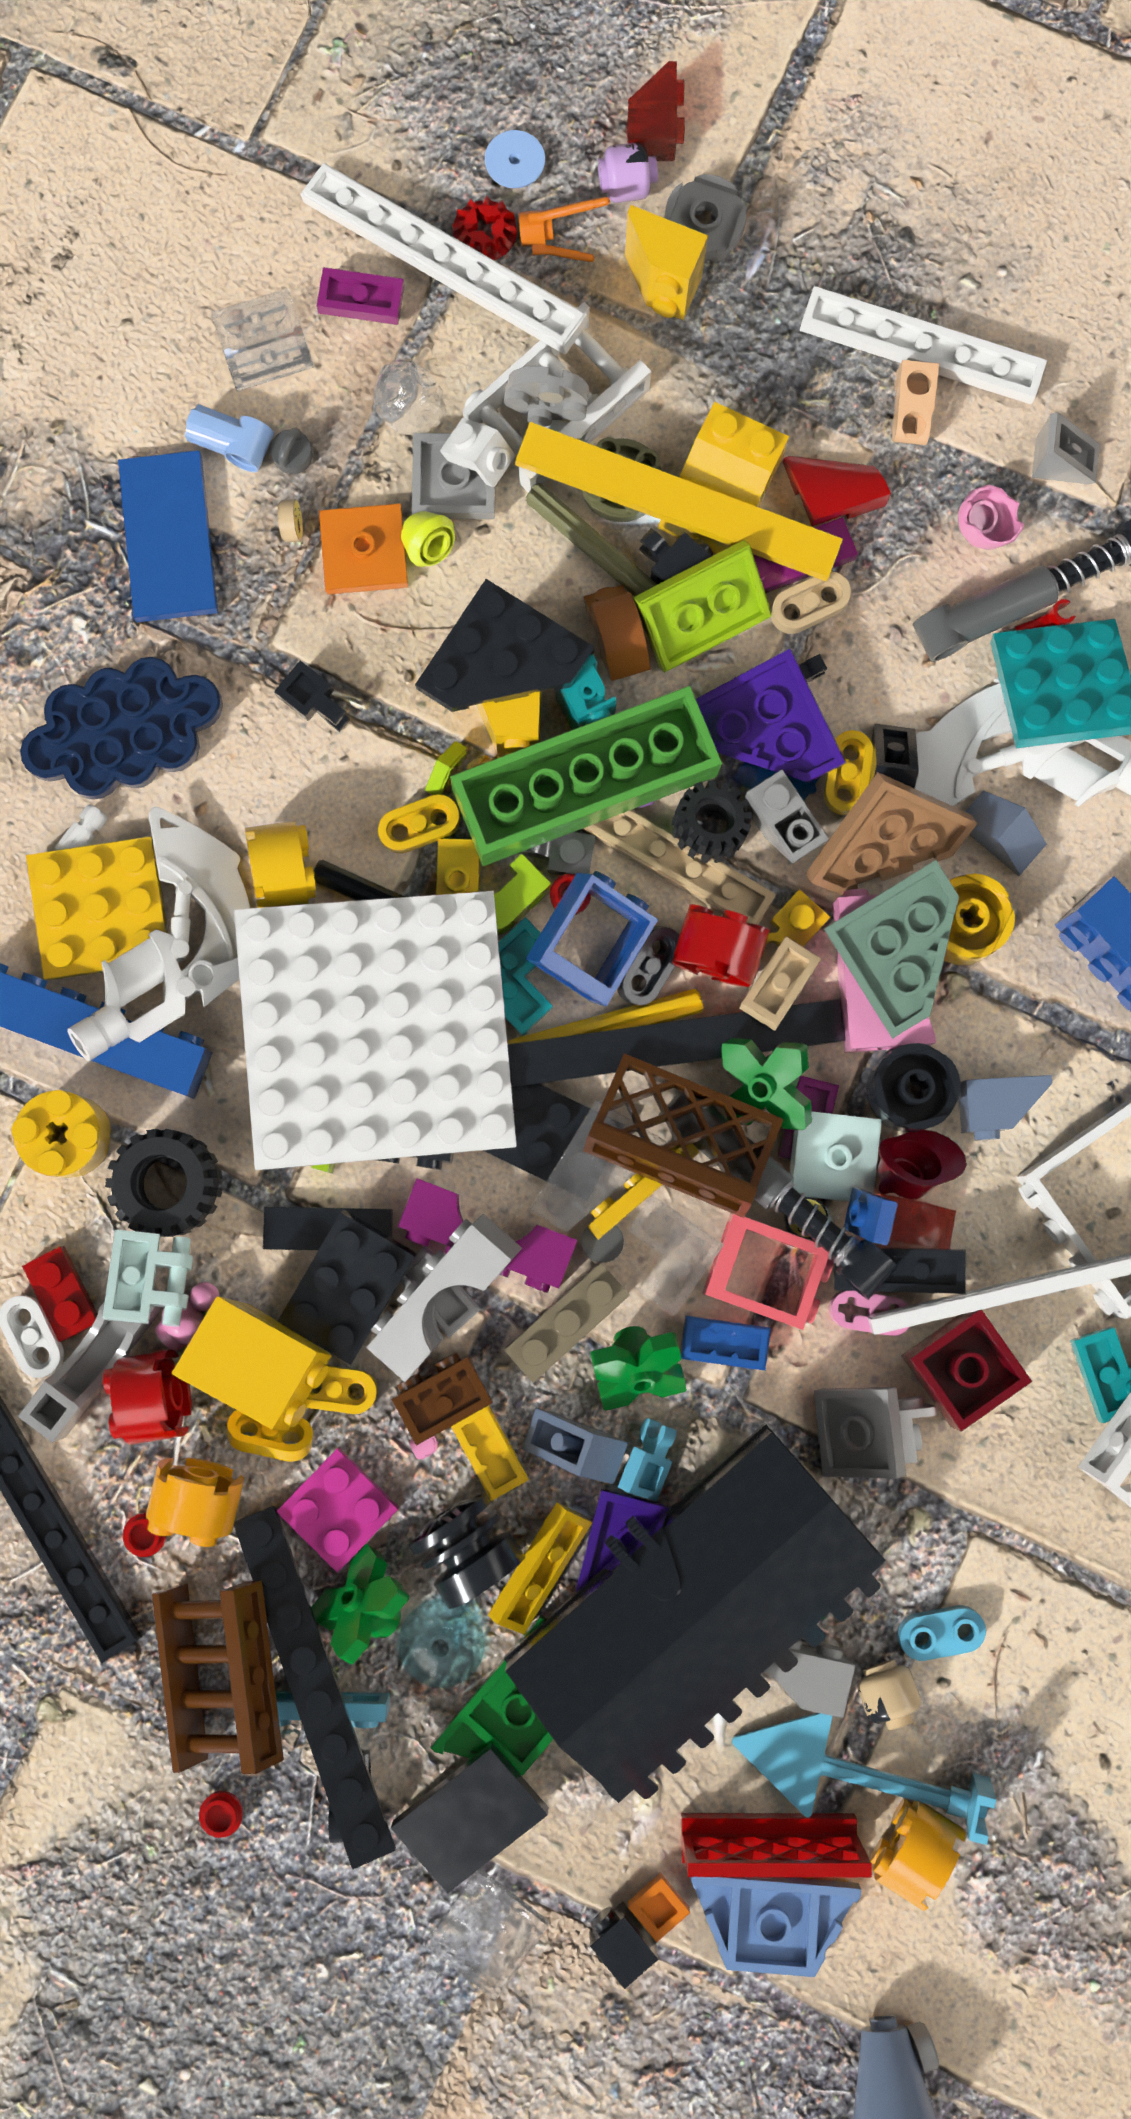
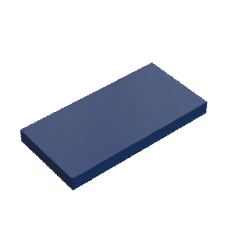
M200 451L119 459L118 466L135 621L146 622L218 613L204 470Z

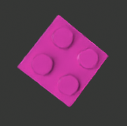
M338 1447L276 1512L338 1573L399 1509V1506Z

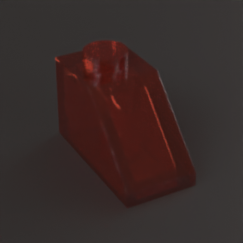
M877 1194L898 1204L890 1241L923 1248L950 1249L956 1210L922 1201Z

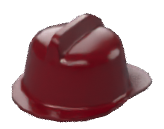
M921 1130L882 1140L878 1147L881 1158L878 1165V1175L881 1180L878 1190L881 1194L895 1193L908 1200H917L929 1193L935 1186L961 1176L967 1166L966 1156L958 1144L949 1137L935 1131Z

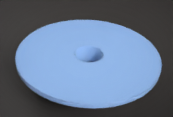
M510 130L497 135L489 143L485 152V166L490 177L498 184L507 188H523L532 184L539 178L544 169L545 153L542 145L533 135L524 131Z

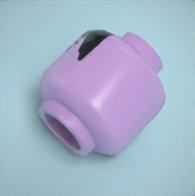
M640 142L611 145L606 149L604 158H598L601 194L607 193L613 203L646 199L650 193V183H658L656 156L648 157L646 147Z

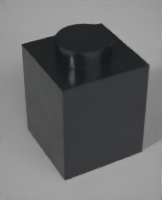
M623 1901L614 1909L611 1907L603 1909L593 1919L591 1923L592 1928L589 1930L590 1947L624 1989L659 1960L656 1942Z

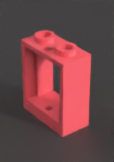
M730 1213L702 1293L803 1330L805 1323L812 1324L816 1317L820 1300L814 1297L819 1283H826L828 1281L834 1260L829 1259V1253L825 1249L815 1247V1242L747 1217L742 1218ZM746 1230L814 1254L793 1315L725 1290Z

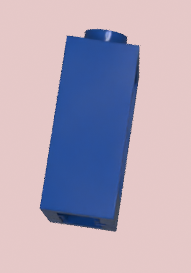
M594 871L593 874L576 873L525 959L591 1003L607 1006L658 919L647 912L649 905L632 894L628 893L625 897L614 889L616 882L598 871ZM588 893L628 920L627 925L595 978L553 951Z

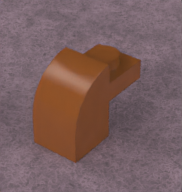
M623 585L617 587L601 588L596 593L583 596L587 614L596 631L601 659L611 681L651 670L643 627L631 592L626 593Z

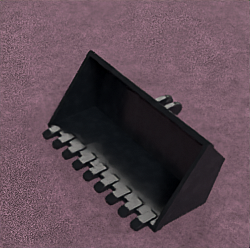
M766 1423L758 1428L647 1529L634 1516L629 1518L625 1523L630 1533L636 1539L627 1547L611 1534L604 1542L615 1557L504 1656V1660L507 1663L506 1673L556 1744L601 1783L608 1794L618 1803L633 1790L643 1799H649L658 1791V1786L650 1777L651 1773L661 1764L672 1774L678 1773L686 1765L685 1758L678 1751L683 1744L691 1739L700 1748L708 1746L714 1740V1735L705 1724L718 1713L728 1723L734 1722L742 1714V1709L733 1700L737 1695L747 1688L756 1698L763 1696L770 1689V1684L761 1674L775 1662L783 1672H789L798 1663V1659L789 1650L790 1647L801 1637L811 1647L818 1646L826 1637L825 1633L817 1625L822 1618L831 1612L839 1622H844L853 1613V1609L844 1598L857 1587L867 1597L873 1596L881 1587V1584L872 1573L886 1561L884 1557Z

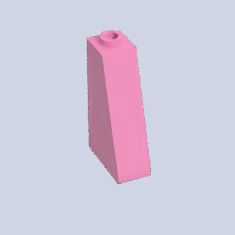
M867 889L844 891L843 897H838L832 904L833 921H838L878 895H868ZM836 950L840 1006L846 1041H843L844 1053L895 1050L898 1047L912 1043H922L929 1046L936 1043L935 1033L929 1017L892 1039Z

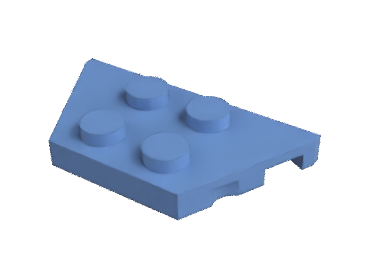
M691 1877V1882L704 1910L706 1920L717 1943L726 1970L815 1977L825 1960L827 1948L836 1941L843 1928L842 1921L853 1902L857 1903L861 1897L859 1883L792 1877Z

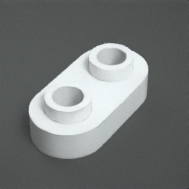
M28 1295L15 1296L8 1299L0 1309V1327L20 1369L26 1375L34 1378L52 1375L63 1364L64 1348L62 1343L58 1341L39 1300ZM22 1309H27L31 1314V1320L26 1325L22 1324L19 1320V1313ZM41 1347L46 1348L49 1352V1359L46 1363L40 1362L37 1358V1352Z

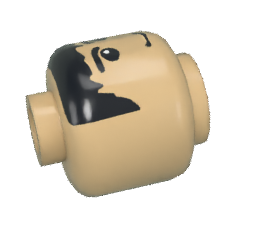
M892 1659L862 1670L864 1677L858 1682L857 1689L869 1721L876 1724L886 1723L888 1730H894L913 1723L911 1713L920 1708L922 1701L909 1667L897 1665L896 1660Z

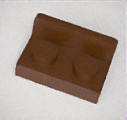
M455 1352L434 1364L437 1369L435 1373L424 1379L417 1373L409 1377L406 1382L402 1381L396 1385L399 1393L395 1394L391 1400L416 1446L493 1403L469 1354L460 1358L458 1353Z

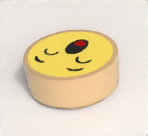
M297 499L281 500L278 504L279 531L286 543L301 542L303 538L302 513Z

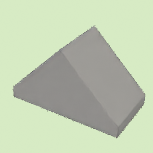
M1059 412L1052 413L1036 438L1032 478L1088 485L1094 484L1097 479L1100 444Z

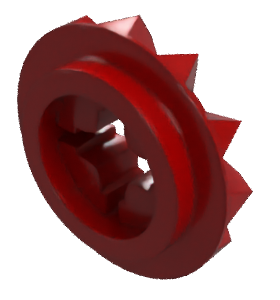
M487 195L483 200L475 202L470 199L462 210L457 209L456 218L452 224L454 238L492 260H497L506 255L513 247L517 237L514 212H510L506 208L503 200L499 203L491 201ZM478 218L484 220L487 225L492 224L491 240L483 230L477 231Z

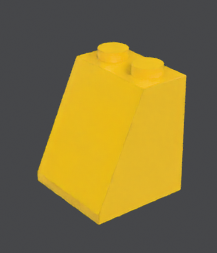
M542 691L529 693L527 697L477 704L498 757H503L540 743Z
M217 1296L172 1374L272 1430L289 1431L290 1427H294L302 1419L307 1407L305 1401L312 1389L317 1388L325 1379L329 1369L327 1363L332 1355L253 1305Z

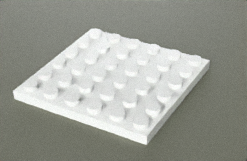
M494 891L234 910L255 1170L516 1147Z

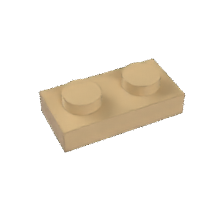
M785 937L741 1003L739 1009L776 1031L817 968L821 958L788 937Z

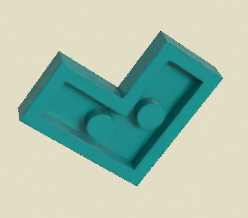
M526 917L498 942L505 1019L521 1036H524L553 1009L549 1001L526 978L536 966L525 958L541 933Z
M1107 1327L1070 1340L1097 1420L1100 1423L1109 1422L1131 1392V1365L1128 1366L1115 1327Z

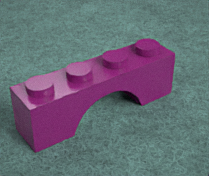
M417 1178L398 1227L407 1230L405 1238L429 1247L431 1240L447 1245L445 1254H447L454 1245L449 1237L464 1221L460 1211L459 1194ZM536 1225L526 1236L515 1241L522 1249L499 1275L508 1278L512 1270L527 1276L524 1282L525 1285L548 1293L550 1286L559 1289L577 1240Z

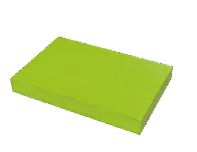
M745 540L633 597L658 666L664 673L771 617V609L750 544Z

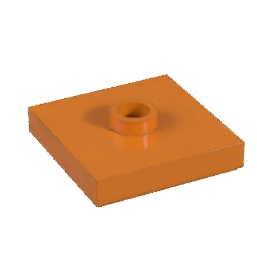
M401 503L319 510L324 582L327 595L408 588L406 553L401 540L403 529Z

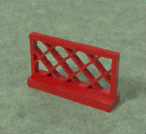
M681 1813V1861L686 1865L688 1877L872 1878V1863L857 1835V1818L854 1813H812L810 1817H805L802 1813Z

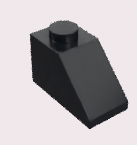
M874 723L871 740L873 757L869 784L877 772L915 789L919 773L916 730Z

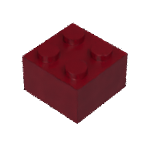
M983 1310L956 1316L901 1355L950 1427L960 1432L1033 1382Z

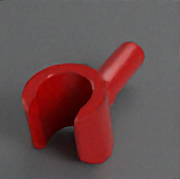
M1061 599L1045 615L1015 626L1014 631L1067 625L1076 616L1065 619L1058 614L1059 610L1065 608L1070 603L1067 599Z

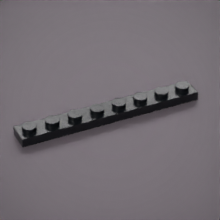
M271 1506L235 1521L234 1528L252 1580H262L267 1624L353 1870L397 1849L280 1517L276 1512V1507Z

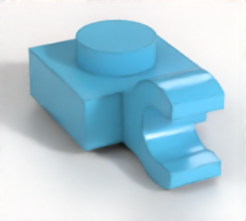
M646 1418L640 1430L643 1448L633 1447L618 1488L630 1494L657 1501L673 1462L665 1456L675 1441L677 1430L664 1425L661 1426L660 1422Z

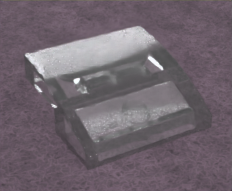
M288 288L211 312L237 392L314 368Z

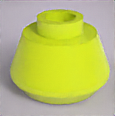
M420 511L406 519L403 524L401 540L411 562L419 567H427L440 563L448 556L455 541L454 525L448 517L432 512Z

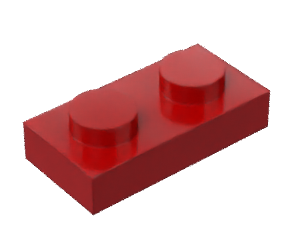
M60 1246L22 1266L59 1342H64L92 1327L98 1313L65 1246Z

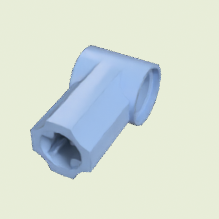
M200 404L191 409L186 421L185 437L188 442L220 453L235 466L249 472L256 473L259 471L274 436L273 430L260 420L249 416H241L239 419H236Z

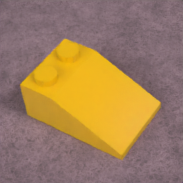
M714 401L679 478L759 507L784 457L789 436ZM663 520L658 525V529L677 538L685 532L693 540L695 538L701 539L711 548L713 555L731 547L725 543Z

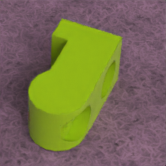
M523 854L510 864V871L515 877L498 893H494L497 935L509 931L551 889V883Z

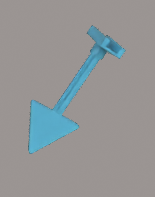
M822 1713L810 1714L739 1734L732 1739V1744L805 1817L812 1815L819 1778L824 1775L946 1809L947 1814L965 1819L969 1841L984 1845L988 1843L989 1835L985 1818L988 1807L995 1808L996 1803L990 1777L973 1773L968 1790L954 1786L946 1789L827 1756L825 1749L832 1716Z

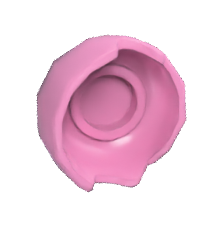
M989 484L970 491L958 512V524L962 535L969 544L984 550L996 549L1014 542L1024 528V523L1020 522L1017 516L1019 502L1009 497L1002 488Z

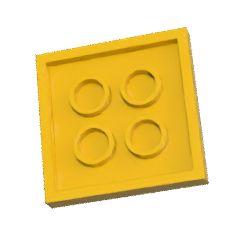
M152 837L26 855L44 980L49 981L102 973L101 962L104 960L107 963L113 961L149 939V933L154 930L168 933L161 881L159 880Z

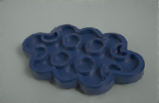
M155 657L140 658L133 662L125 673L113 668H103L94 672L84 687L68 684L52 691L46 699L44 706L46 724L30 731L24 738L20 749L21 761L25 768L40 780L51 782L65 778L72 790L87 799L104 798L113 793L119 783L134 789L143 788L152 783L159 770L178 772L192 765L198 757L200 749L197 732L209 728L219 719L223 708L222 696L215 684L206 677L189 675L178 678L168 663Z

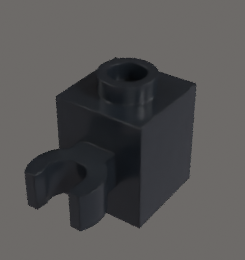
M652 528L640 540L643 545L639 550L647 558L656 562L651 568L650 578L657 584L713 556L711 548L699 538L693 540L685 532L672 546H669L665 539Z

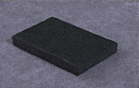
M491 1742L392 1821L391 1830L448 1894L548 1815L549 1807Z

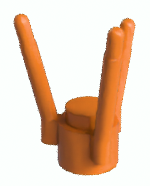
M608 197L594 198L548 210L519 212L522 247L532 246L533 256L552 255L577 261L593 262L595 259L593 254L546 245V240H554L553 219L607 206L610 203V199Z

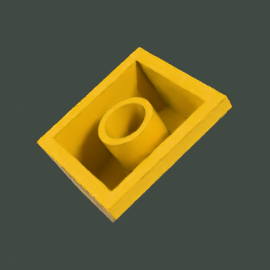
M630 205L627 213L625 257L646 306L651 307L660 316L666 318L676 317L684 321L702 279L708 235Z

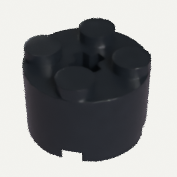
M922 1043L906 1044L884 1055L871 1068L866 1086L867 1100L872 1112L878 1119H882L881 1123L885 1127L902 1132L921 1131L942 1123L950 1115L961 1093L960 1076L953 1061L940 1051L932 1048V1046ZM910 1081L912 1084L919 1083L921 1091L917 1092L915 1097L912 1093H907L905 1090V1085L909 1084Z

